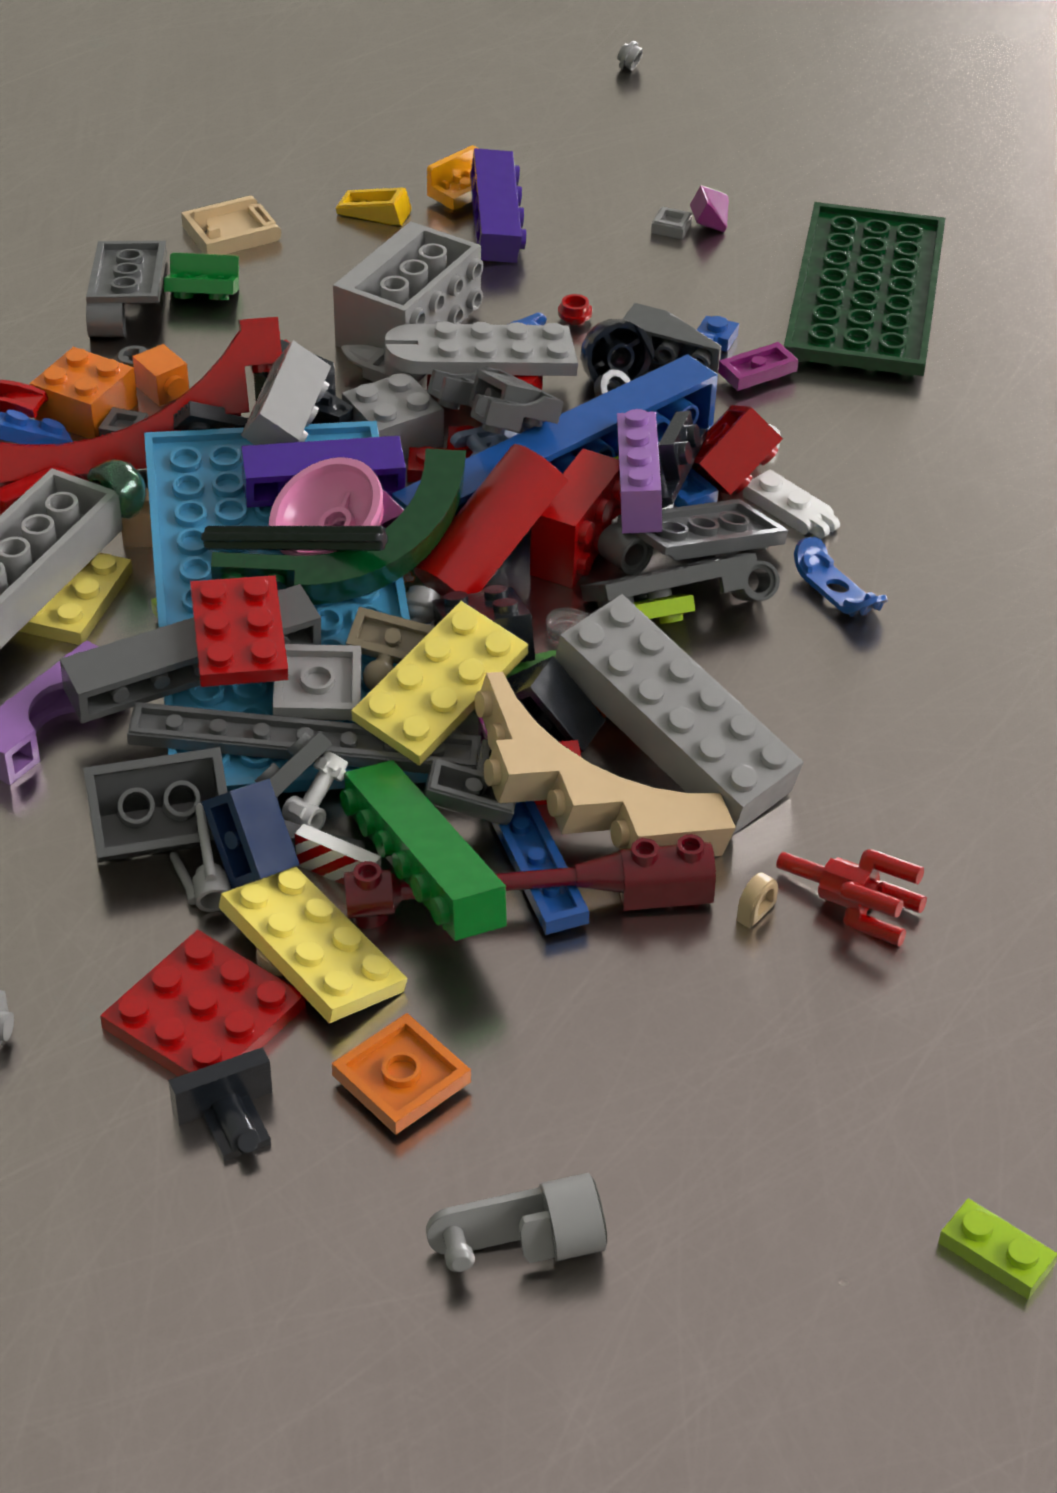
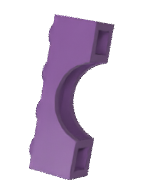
M633 409L626 413H617L622 534L662 532V493L656 411L647 412L641 409Z
M86 640L64 657L99 646ZM60 661L42 675L36 677L34 681L0 706V780L8 785L13 784L40 762L36 737L38 730L55 717L75 712L63 689Z

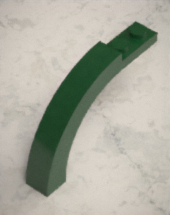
M425 450L424 470L420 484L406 509L386 528L388 543L385 545L384 550L337 551L313 556L212 552V580L276 575L278 590L301 584L313 605L336 603L357 598L387 586L414 569L441 541L451 525L463 491L466 450Z

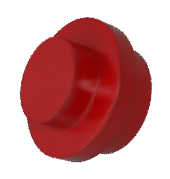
M570 294L563 297L562 303L558 306V316L570 325H580L592 317V306L589 304L587 297L579 294Z

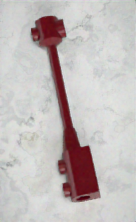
M693 834L680 837L677 845L658 846L652 839L641 838L634 841L629 849H619L616 853L578 863L574 867L496 873L497 877L506 885V891L576 885V888L620 892L623 911L714 903L716 866L711 842H704L702 838ZM364 861L357 864L353 872H344L347 918H352L354 923L361 928L375 929L382 926L388 920L389 915H394L402 900L415 899L412 889L405 881L400 882L391 869H381L375 862Z

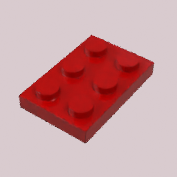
M276 575L190 581L201 687L288 680V663Z

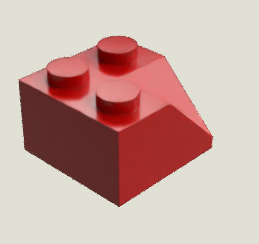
M731 405L707 431V437L692 468L721 493L729 495L734 491L739 493L751 482L753 477L750 474L759 464L763 466L773 459L779 450L776 446L783 438L752 407Z

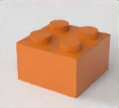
M72 347L30 383L31 386L46 391L48 401L43 402L37 411L38 415L35 420L42 421L44 418L56 420L62 423L68 432L87 439L99 437L98 428L113 407L131 410L138 404L134 367L76 347Z

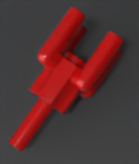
M867 849L862 853L859 864L837 857L836 859L830 858L826 865L823 866L784 851L779 854L776 862L778 869L819 883L818 895L820 898L846 907L843 921L847 926L899 947L905 940L906 929L866 915L868 909L870 908L898 918L903 908L922 913L926 906V896L882 881L879 874L880 871L918 885L923 878L924 867L873 849Z

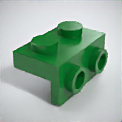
M182 252L170 254V274L164 277V292H174V298L191 299L195 298V293L208 294V299L229 300V295H234L239 290L238 255Z

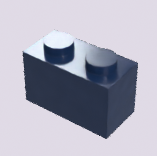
M270 778L201 802L231 889L300 865Z

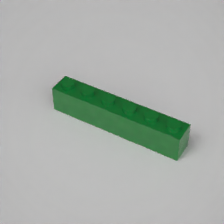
M394 760L344 773L345 790L341 791L340 799L345 814L352 816L357 822L364 837L368 836L375 844L381 858L386 857L393 866L396 876L400 880L404 879L410 886L415 899L418 902H423L429 909L436 925H442L454 941L507 926L506 885Z

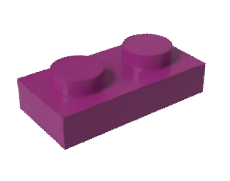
M776 342L719 360L718 373L739 391L797 372L798 359L782 344Z

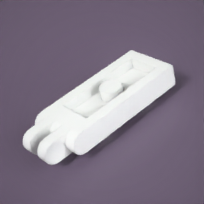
M771 469L752 479L743 490V497L802 534L810 532L822 539L840 527V521L834 515L829 505Z

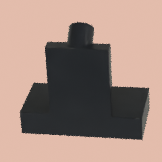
M263 1047L168 1080L172 1112L178 1125L180 1126L203 1118L223 1161L271 1145V1138L252 1102L253 1099L273 1093L270 1060Z

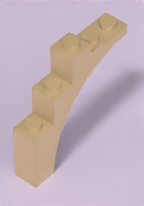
M503 672L486 673L481 690L475 695V710L478 717L483 718L488 731V744L492 750L490 758L484 763V779L488 786H492L498 803L547 800L549 814L555 817L561 834L610 830L612 843L619 849H629L634 841L641 838L652 839L658 846L677 845L680 837L693 834L702 838L704 842H711L714 857L723 855L736 826L721 793H684L653 788L621 778L589 763L560 744L532 718L515 696Z

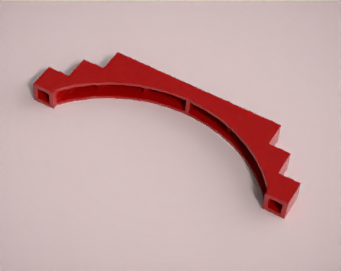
M278 317L238 320L239 331L222 356L208 372L178 399L152 416L133 425L96 438L62 444L0 442V488L51 466L72 472L75 477L87 481L95 480L94 473L104 472L110 473V479L132 477V470L147 468L144 433L181 431L174 429L173 415L178 410H181L184 405L188 404L189 401L223 407L226 414L241 416V413L250 412L245 366H251L252 373L270 372L273 363L282 353Z

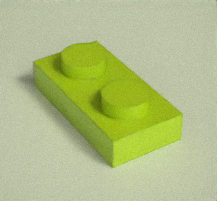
M677 594L633 603L649 619L659 617L660 624L682 621L683 613L695 611L694 597L689 594Z
M969 1198L941 1230L938 1242L1027 1300H1029L1053 1269L1057 1260V1252Z

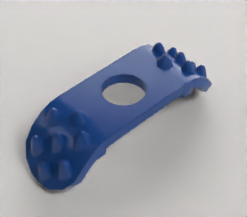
M805 537L796 545L794 561L800 576L841 612L849 614L850 617L860 612L863 616L867 615L872 609L880 611L883 605L888 602L886 595L876 596L872 592L865 593L834 566V560L828 555L827 548L821 539ZM827 585H841L846 588L847 592H835L829 589Z

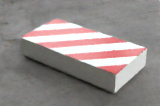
M303 824L295 833L296 856L300 864L298 866L344 886V872H353L357 864L364 861H372L381 867L380 855L311 826Z

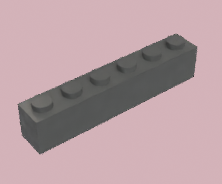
M301 584L278 590L285 644L321 645V616ZM194 618L61 658L60 666L63 689L81 724L132 708L135 702L147 703L200 686Z

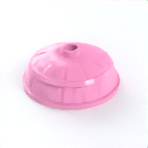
M345 457L322 460L300 471L283 487L273 503L269 517V526H380L384 512L381 483L373 470L359 460ZM280 550L282 554L291 556H313L337 552Z

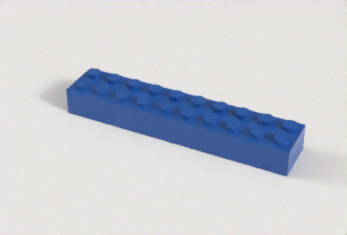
M687 354L562 413L558 424L545 421L542 427L534 426L466 458L463 491L455 516L513 444H519L533 450L563 474L582 449L612 458L618 456L617 413H626L633 409H641L647 412L656 411L658 444L675 412L691 411L693 424H697L699 429H706L707 432L714 424L718 374ZM420 481L392 493V498L404 510L415 495Z

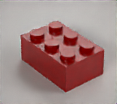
M582 449L564 471L563 475L568 479V482L531 527L530 575L571 589L574 588L583 575L587 576L589 574L593 561L599 554L598 540L601 533L612 524L613 519L621 515L619 459Z

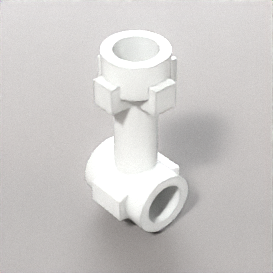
M326 750L322 757H318L313 765L319 771L303 799L298 796H291L285 802L282 809L283 818L292 823L305 824L320 830L325 823L326 812L319 805L334 779L342 782L346 772L345 769L349 763Z

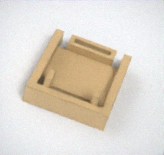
M246 196L181 212L182 227L204 254H229L276 242L282 235L281 229L276 225L274 219L261 204H258L253 196Z

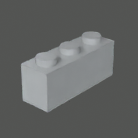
M293 340L273 363L241 436L254 445L305 442L308 432L304 428L310 425L318 413L319 408L315 406V403L320 401L329 387V383L325 379L331 366Z

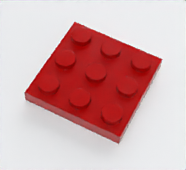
M197 929L100 1015L104 1030L179 1077L264 1047L306 1007V999L295 987Z

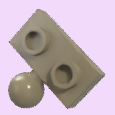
M359 607L346 645L361 646V654L377 658V660L371 661L363 671V681L366 687L372 690L394 668L393 663L398 664L434 626Z

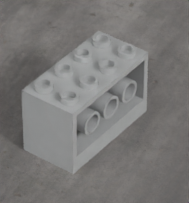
M410 221L333 285L335 346L369 345L384 349L386 334L392 328L400 325L437 324L442 321L461 324L465 318L480 307L483 300V292L481 291V274L483 271L481 245Z

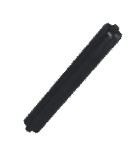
M207 526L204 532L201 533V540H203L204 547L208 550L382 551L388 543V536L386 535V529L382 526Z

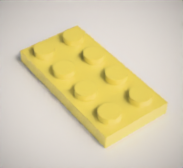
M460 601L351 710L352 721L420 766L475 709V695L481 690L486 673L503 672L506 677L528 654V643Z
M296 866L221 893L219 902L221 911L329 1024L405 991L408 978Z

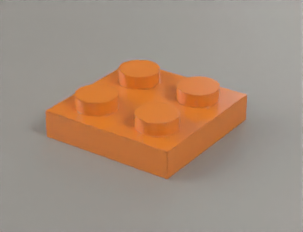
M408 1013L332 1062V1076L395 1135L471 1083V1069Z

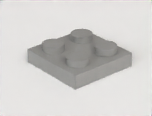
M285 644L288 680L274 681L273 715L315 720L352 721L351 710L361 699V646Z

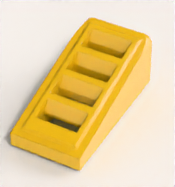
M401 187L347 190L335 209L337 214L402 226L412 208L406 188Z

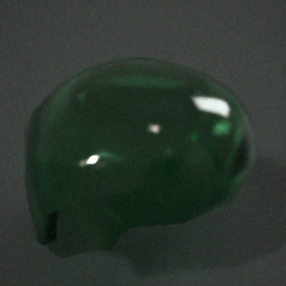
M112 459L89 470L87 474L88 480H98L99 485L114 490L119 496L121 518L131 519L143 510L147 496L146 486L140 473L130 463Z

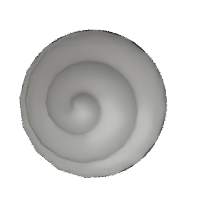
M411 586L406 593L410 620L423 624L434 621L432 600L440 599V595L433 589L425 586Z

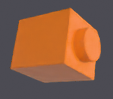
M161 344L132 356L136 387L158 406L178 399L189 389L187 363L166 345Z

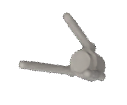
M198 803L195 806L203 865L196 870L193 879H191L178 853L171 852L169 857L186 890L188 904H196L200 910L206 912H215L221 910L219 908L221 893L232 889L226 871L213 861L206 814L202 804Z

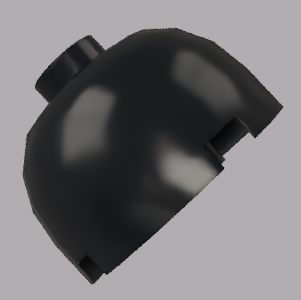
M608 319L598 323L587 333L581 346L580 359L585 373L594 384L600 375L613 369L624 372L632 381L650 372L648 368L651 364V359L654 360L655 351L651 338L643 328L628 320ZM607 385V390L611 391L612 388Z

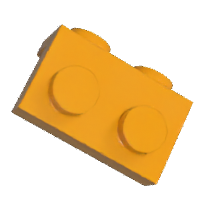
M471 145L427 167V196L452 210L462 208L464 205L472 202L470 171L474 148H479Z

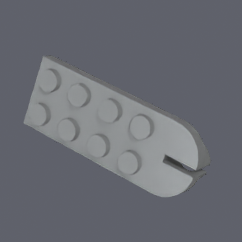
M442 321L437 324L400 325L392 328L385 336L384 371L388 377L393 374L406 372L418 382L426 374L432 375L433 369L454 374H469L484 367L503 370L511 375L577 376L578 360L569 326H562L558 323L526 325L514 322L509 325H490L486 322L454 324Z

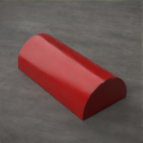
M513 444L453 518L441 541L414 568L415 574L426 587L433 589L442 596L454 591H463L467 594L481 592L568 482V479L549 461L533 450L519 444Z

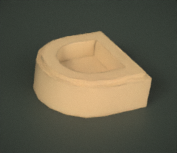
M763 872L757 873L752 877L740 897L737 922L748 928L753 927L776 904L778 884L775 879Z

